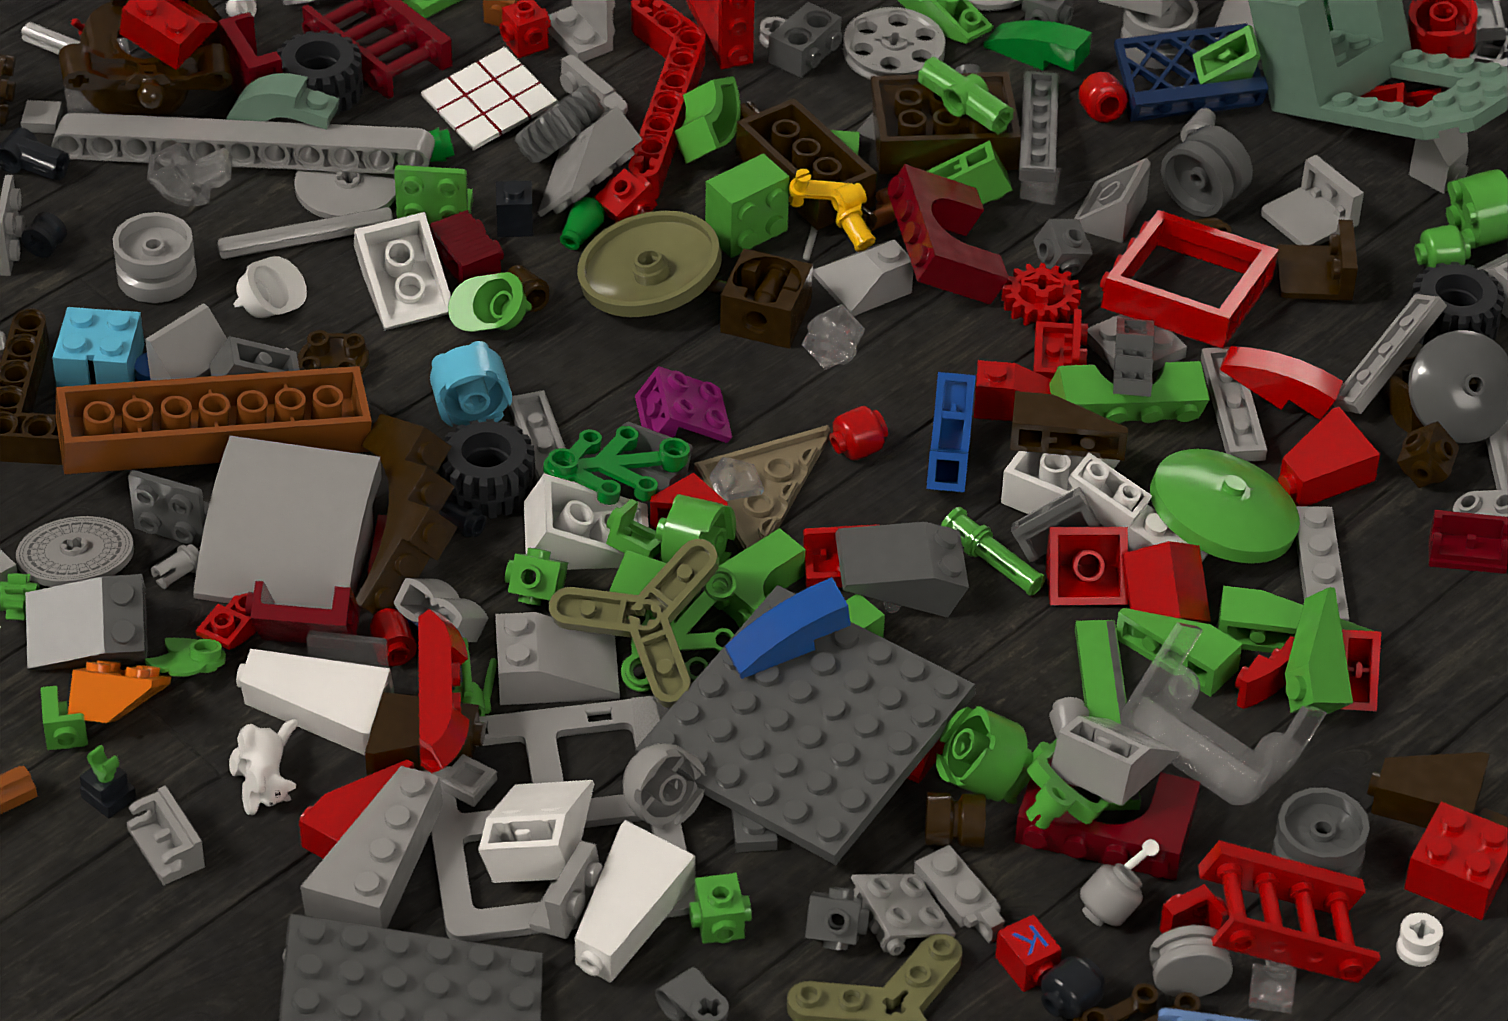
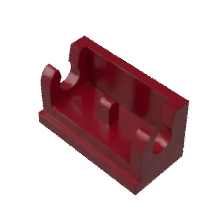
M1434 510L1429 535V567L1506 574L1508 565V517Z

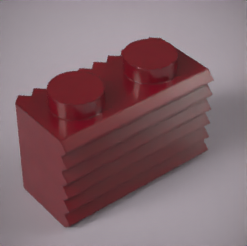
M468 210L429 224L439 259L459 284L476 276L501 273V260H503L504 255L499 242L490 239L486 235V230L481 220H475Z

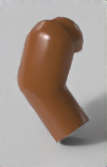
M888 188L880 189L876 193L878 203L873 213L877 216V223L871 231L885 226L896 219L887 192Z

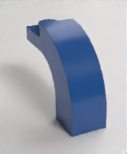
M938 372L926 489L965 492L976 375Z

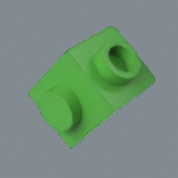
M630 499L621 508L616 507L610 514L607 521V528L610 529L606 544L623 553L628 550L653 559L661 552V541L656 539L655 530L634 521L638 502Z

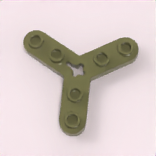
M705 539L690 540L676 552L639 595L564 587L552 595L549 601L550 614L559 627L567 630L633 638L655 699L662 706L671 708L682 694L689 690L692 682L670 623L716 573L719 567L718 554L711 542ZM646 610H651L653 617L656 619L649 620L647 626H642L640 619L637 617L644 616Z
M935 934L929 936L884 987L813 981L798 983L789 990L787 996L788 1015L793 1021H927L922 1013L958 972L962 962V947L954 937L949 935ZM901 998L904 999L901 1005V1013L886 1014V1009L893 1010L901 1003Z

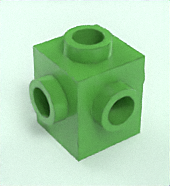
M528 547L527 554H515L514 560H509L507 564L505 582L509 583L508 592L519 594L518 602L541 606L542 599L550 601L556 591L564 588L569 562L550 559L551 551ZM534 572L536 573V580H535V581H534V579H533V573H534Z
M737 873L695 878V902L689 903V912L692 928H700L703 944L713 942L725 943L736 939H744L745 921H751L752 913L749 896H741Z

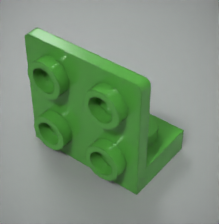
M407 165L395 166L397 219L425 212L428 224L465 210H468L469 214H471L473 189H467V171L465 169Z

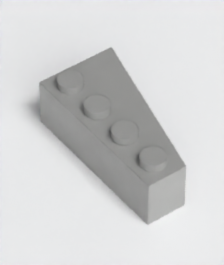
M401 766L300 886L305 915L339 922L388 928L443 807L440 776Z

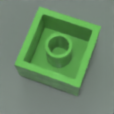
M764 153L706 181L705 221L714 229L721 250L730 258L742 253L743 249L750 250L754 246L788 230L789 176Z

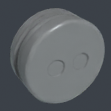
M1192 925L1175 928L1159 936L1150 948V960L1154 970L1153 979L1156 987L1163 993L1173 997L1183 992H1190L1200 997L1222 988L1232 976V963L1229 957V950L1212 946L1211 939L1218 930L1207 926Z

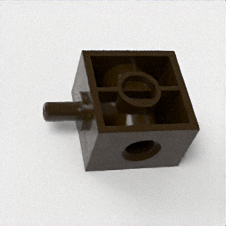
M743 249L728 281L714 279L704 290L705 292L721 295L720 333L790 349L812 302L813 264Z

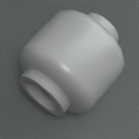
M1117 863L1115 866L1102 865L1080 890L1081 899L1085 904V907L1082 909L1083 913L1098 926H1102L1104 922L1112 926H1120L1142 902L1143 896L1140 890L1142 882L1135 873L1120 863Z

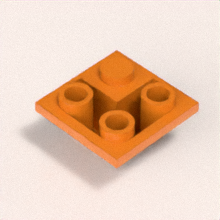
M106 660L87 662L86 668L73 670L68 715L82 713L86 721L101 723L117 721L170 685L171 676L159 675V667L136 665V667H126V670H120V662Z

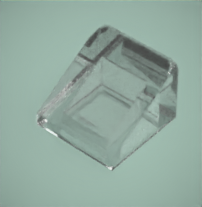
M722 457L710 474V481L714 491L725 501L762 495L764 492L756 468L752 463Z

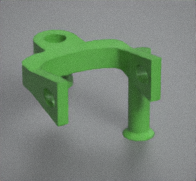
M1057 739L1051 744L1041 742L1032 752L1033 759L1031 765L1026 771L1020 773L1016 782L1007 791L1003 799L1010 804H1016L1019 793L1033 779L1041 789L1036 794V802L1032 807H1029L1026 815L1031 822L1037 815H1041L1035 826L1047 829L1055 817H1061L1067 811L1081 822L1090 824L1103 813L1110 802L1101 799L1098 803H1093L1071 788L1048 763L1054 755Z

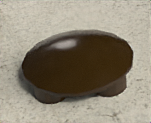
M317 330L308 335L307 344L302 347L297 355L300 370L360 366L362 375L369 364V351L361 334H328L323 330Z

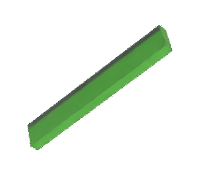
M1115 620L1076 621L1075 636L1085 707L1089 710V717L1110 719L1130 728ZM1140 791L1122 806L1110 803L1105 810H1140ZM1097 795V800L1099 802L1102 798L1099 795Z

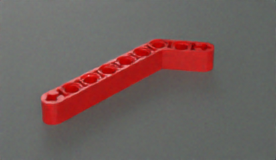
M632 0V33L666 58L639 133L643 140L635 145L633 150L635 155L630 158L628 164V171L636 177L638 174H641L653 186L654 190L651 194L656 200L661 193L678 144L674 131L679 129L685 121L686 105L683 95L697 88L705 66V32L664 0Z

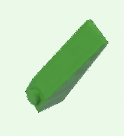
M1223 586L1218 629L1242 643L1243 650L1272 653L1276 647L1281 649L1290 636L1295 637L1303 605L1263 590ZM1340 619L1341 629L1373 631Z

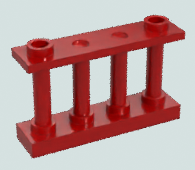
M1220 840L1198 865L1200 879L1223 885L1229 919L1212 937V946L1359 983L1380 960L1379 952L1355 946L1349 918V910L1366 893L1363 879ZM1242 890L1260 895L1265 922L1247 918ZM1278 899L1296 904L1301 931L1283 927ZM1314 909L1332 914L1337 941L1319 936Z

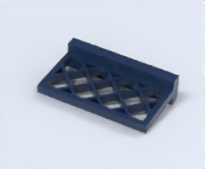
M1247 23L1115 39L1114 47L1129 102L1127 112L1130 122L1195 114L1202 108L1219 111L1262 105L1269 87L1266 76H1261L1258 64L1252 78L1201 85L1196 69L1191 73L1177 64L1183 54L1193 59L1192 55L1197 53V51L1189 46L1194 40H1203L1212 45L1246 27ZM1161 44H1170L1180 51L1171 60L1156 50ZM1137 48L1147 55L1140 64H1137L1127 57L1125 49ZM1150 58L1167 67L1160 77L1144 68ZM1172 70L1185 78L1187 82L1184 86L1174 87L1164 81V79ZM1138 74L1154 84L1151 90L1136 92L1133 81Z

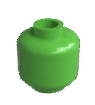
M1449 224L1424 230L1420 237V243L1415 244V255L1418 264H1424L1426 268H1436V264L1439 263L1449 265L1451 262H1459L1460 265H1465L1466 259H1469L1471 256V248L1466 232L1460 231L1457 226Z

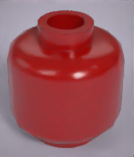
M1107 72L1091 74L1083 81L1079 88L1080 104L1087 114L1098 122L1107 123L1116 120L1127 107L1128 97L1126 90L1115 76Z
M859 406L834 419L833 433L829 435V438L837 454L843 453L848 459L855 461L881 450L885 443V437L888 436V429L879 411L871 410L867 406Z

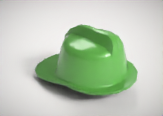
M510 272L476 276L465 280L456 287L448 304L449 318L454 326L468 332L492 329L510 330L522 321L526 312L532 310V305L527 301L523 291V284L517 276Z

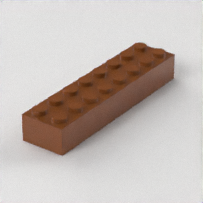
M360 366L56 387V424L64 474L221 463L230 436L350 453L369 452L361 446L371 431L372 420Z

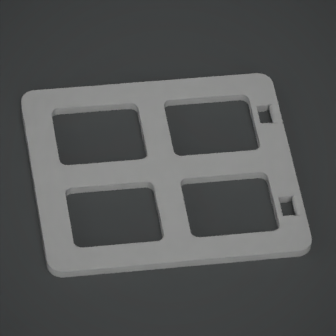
M646 698L479 717L480 722H485L488 734H485L482 746L511 742H522L525 744L532 784L564 782L556 742L559 737L627 729L633 734L636 749L660 721L656 704ZM611 713V720L588 722V716ZM447 766L433 774L440 776L441 779L451 766ZM442 791L443 807L433 826L431 835L447 936L450 939L475 942L542 933L530 929L529 920L540 902L477 909L473 906L463 846L468 842L481 841L486 819L493 810L461 813L457 809L456 797ZM624 794L597 797L590 800L584 828L621 824L625 820L628 822L644 820L639 818L630 809L625 801ZM674 820L662 825L665 828H656L651 825L653 835L687 851L681 823L675 825ZM694 884L665 918L684 916L690 913L689 903L695 902ZM589 902L587 903L585 909L583 910L573 929H579V926L582 922Z

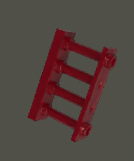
M353 0L324 16L308 4L302 7V29L304 34L309 31L320 32L321 30L328 31V33H340L342 37L352 39L353 44H357L360 49L363 80L373 90H377L388 100L394 97V76L425 60L434 64L441 71L453 65L452 39L402 0ZM361 11L372 16V18L345 32L335 26ZM381 28L388 29L394 33L367 48H363L356 42ZM402 44L409 45L414 49V51L387 65L377 59Z

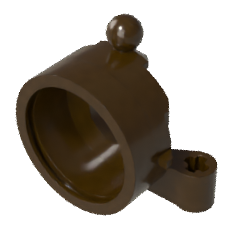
M111 0L98 7L89 15L82 31L80 42L66 45L58 53L63 85L69 90H80L91 105L105 114L167 117L181 107L187 98L189 90L218 91L229 87L233 82L228 50L220 44H209L196 49L177 70L157 57L142 59L127 54L120 47L117 39L125 38L119 34L122 8L130 0Z

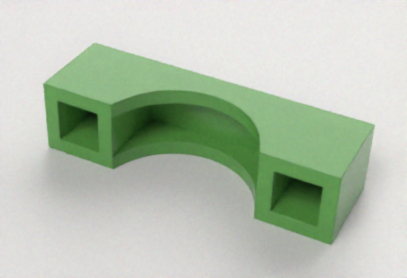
M1201 361L1165 362L1155 383L1152 385L1151 397L1113 394V383L1108 381L1095 365L1058 366L1049 384L1051 394L1118 424L1125 421L1141 420L1144 423H1154L1159 420L1169 419L1188 422L1199 418L1209 402Z

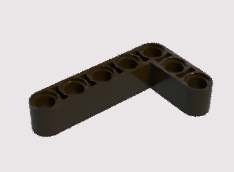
M24 309L15 314L0 363V461L63 465L56 414L32 413L50 347L46 316L37 309Z

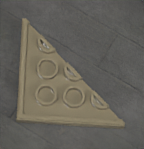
M828 425L694 463V473L728 503V507L734 510L736 518L734 542L740 552L779 529L829 440L830 428Z

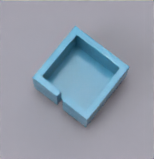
M67 307L52 357L56 386L91 385L88 360L93 361L96 384L134 382L136 378L134 365L136 359L142 355L145 345L141 312Z

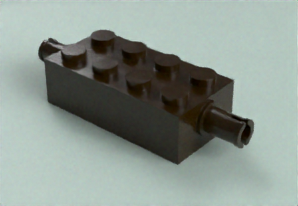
M793 98L764 111H760L751 101H747V106L745 103L740 105V121H737L736 155L743 162H747L764 153L789 176V186L799 169H807L809 174H811L810 180L860 183L867 197L866 203H863L861 206V217L870 231L875 227L877 216L870 212L868 208L875 206L877 172L802 104ZM804 198L802 206H792L816 230L836 223L838 211L834 209L831 200Z

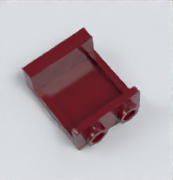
M250 12L219 20L221 45L225 46L228 50L233 75L231 87L238 98L242 91L258 78L283 73L282 59L277 51L257 57L254 17Z
M255 581L254 592H248L246 615L250 616L252 626L256 628L262 640L356 647L360 608L350 587L335 586L332 609L275 605L264 581Z

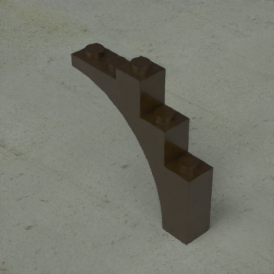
M380 414L361 445L375 456L380 457L388 479L389 490L387 521L380 548L370 573L356 598L359 607L372 616L386 608L397 610L394 600L405 578H418L430 558L438 561L458 528L438 514L455 487L436 473L452 446L423 426L384 414Z

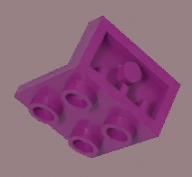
M658 366L635 395L642 427L672 438L679 427L728 443L732 438L721 389L711 382H703L686 376L679 371H671Z

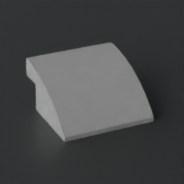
M230 436L216 476L204 525L193 591L194 598L229 603L235 595L254 592L255 581L265 582L275 601V605L332 609L335 586L350 587L355 596L374 540L372 505L382 479L380 457Z

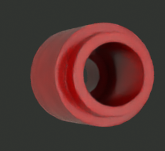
M393 608L380 610L373 616L370 634L379 660L388 666H399L410 661L416 654L417 645L407 618Z

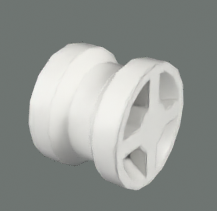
M1414 913L1404 918L1396 945L1399 957L1412 966L1423 967L1432 964L1438 956L1439 944L1443 936V927L1435 917L1426 913Z

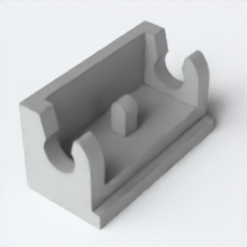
M166 785L158 788V792L135 801L129 807L133 815L148 809L145 814L136 816L128 821L127 828L163 885L205 867L202 841Z

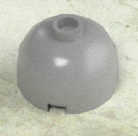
M653 744L641 749L630 760L623 776V793L630 809L639 818L656 828H665L662 825L674 820L675 825L684 822L695 812L704 795V789L698 788L695 781L685 780L676 773L680 768L696 780L701 774L705 775V768L701 761L695 755L673 744Z

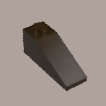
M1015 391L1010 450L1086 457L1088 453H1091L1096 458L1125 460L1127 427L1054 394Z

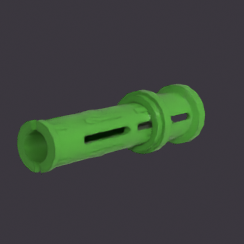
M960 506L953 509L945 517L941 526L960 531L962 546L967 555L981 557L1001 574L1026 591L1029 596L1036 594L1045 582V575L1036 571L1015 553L995 540L988 526L977 524L967 516V511Z

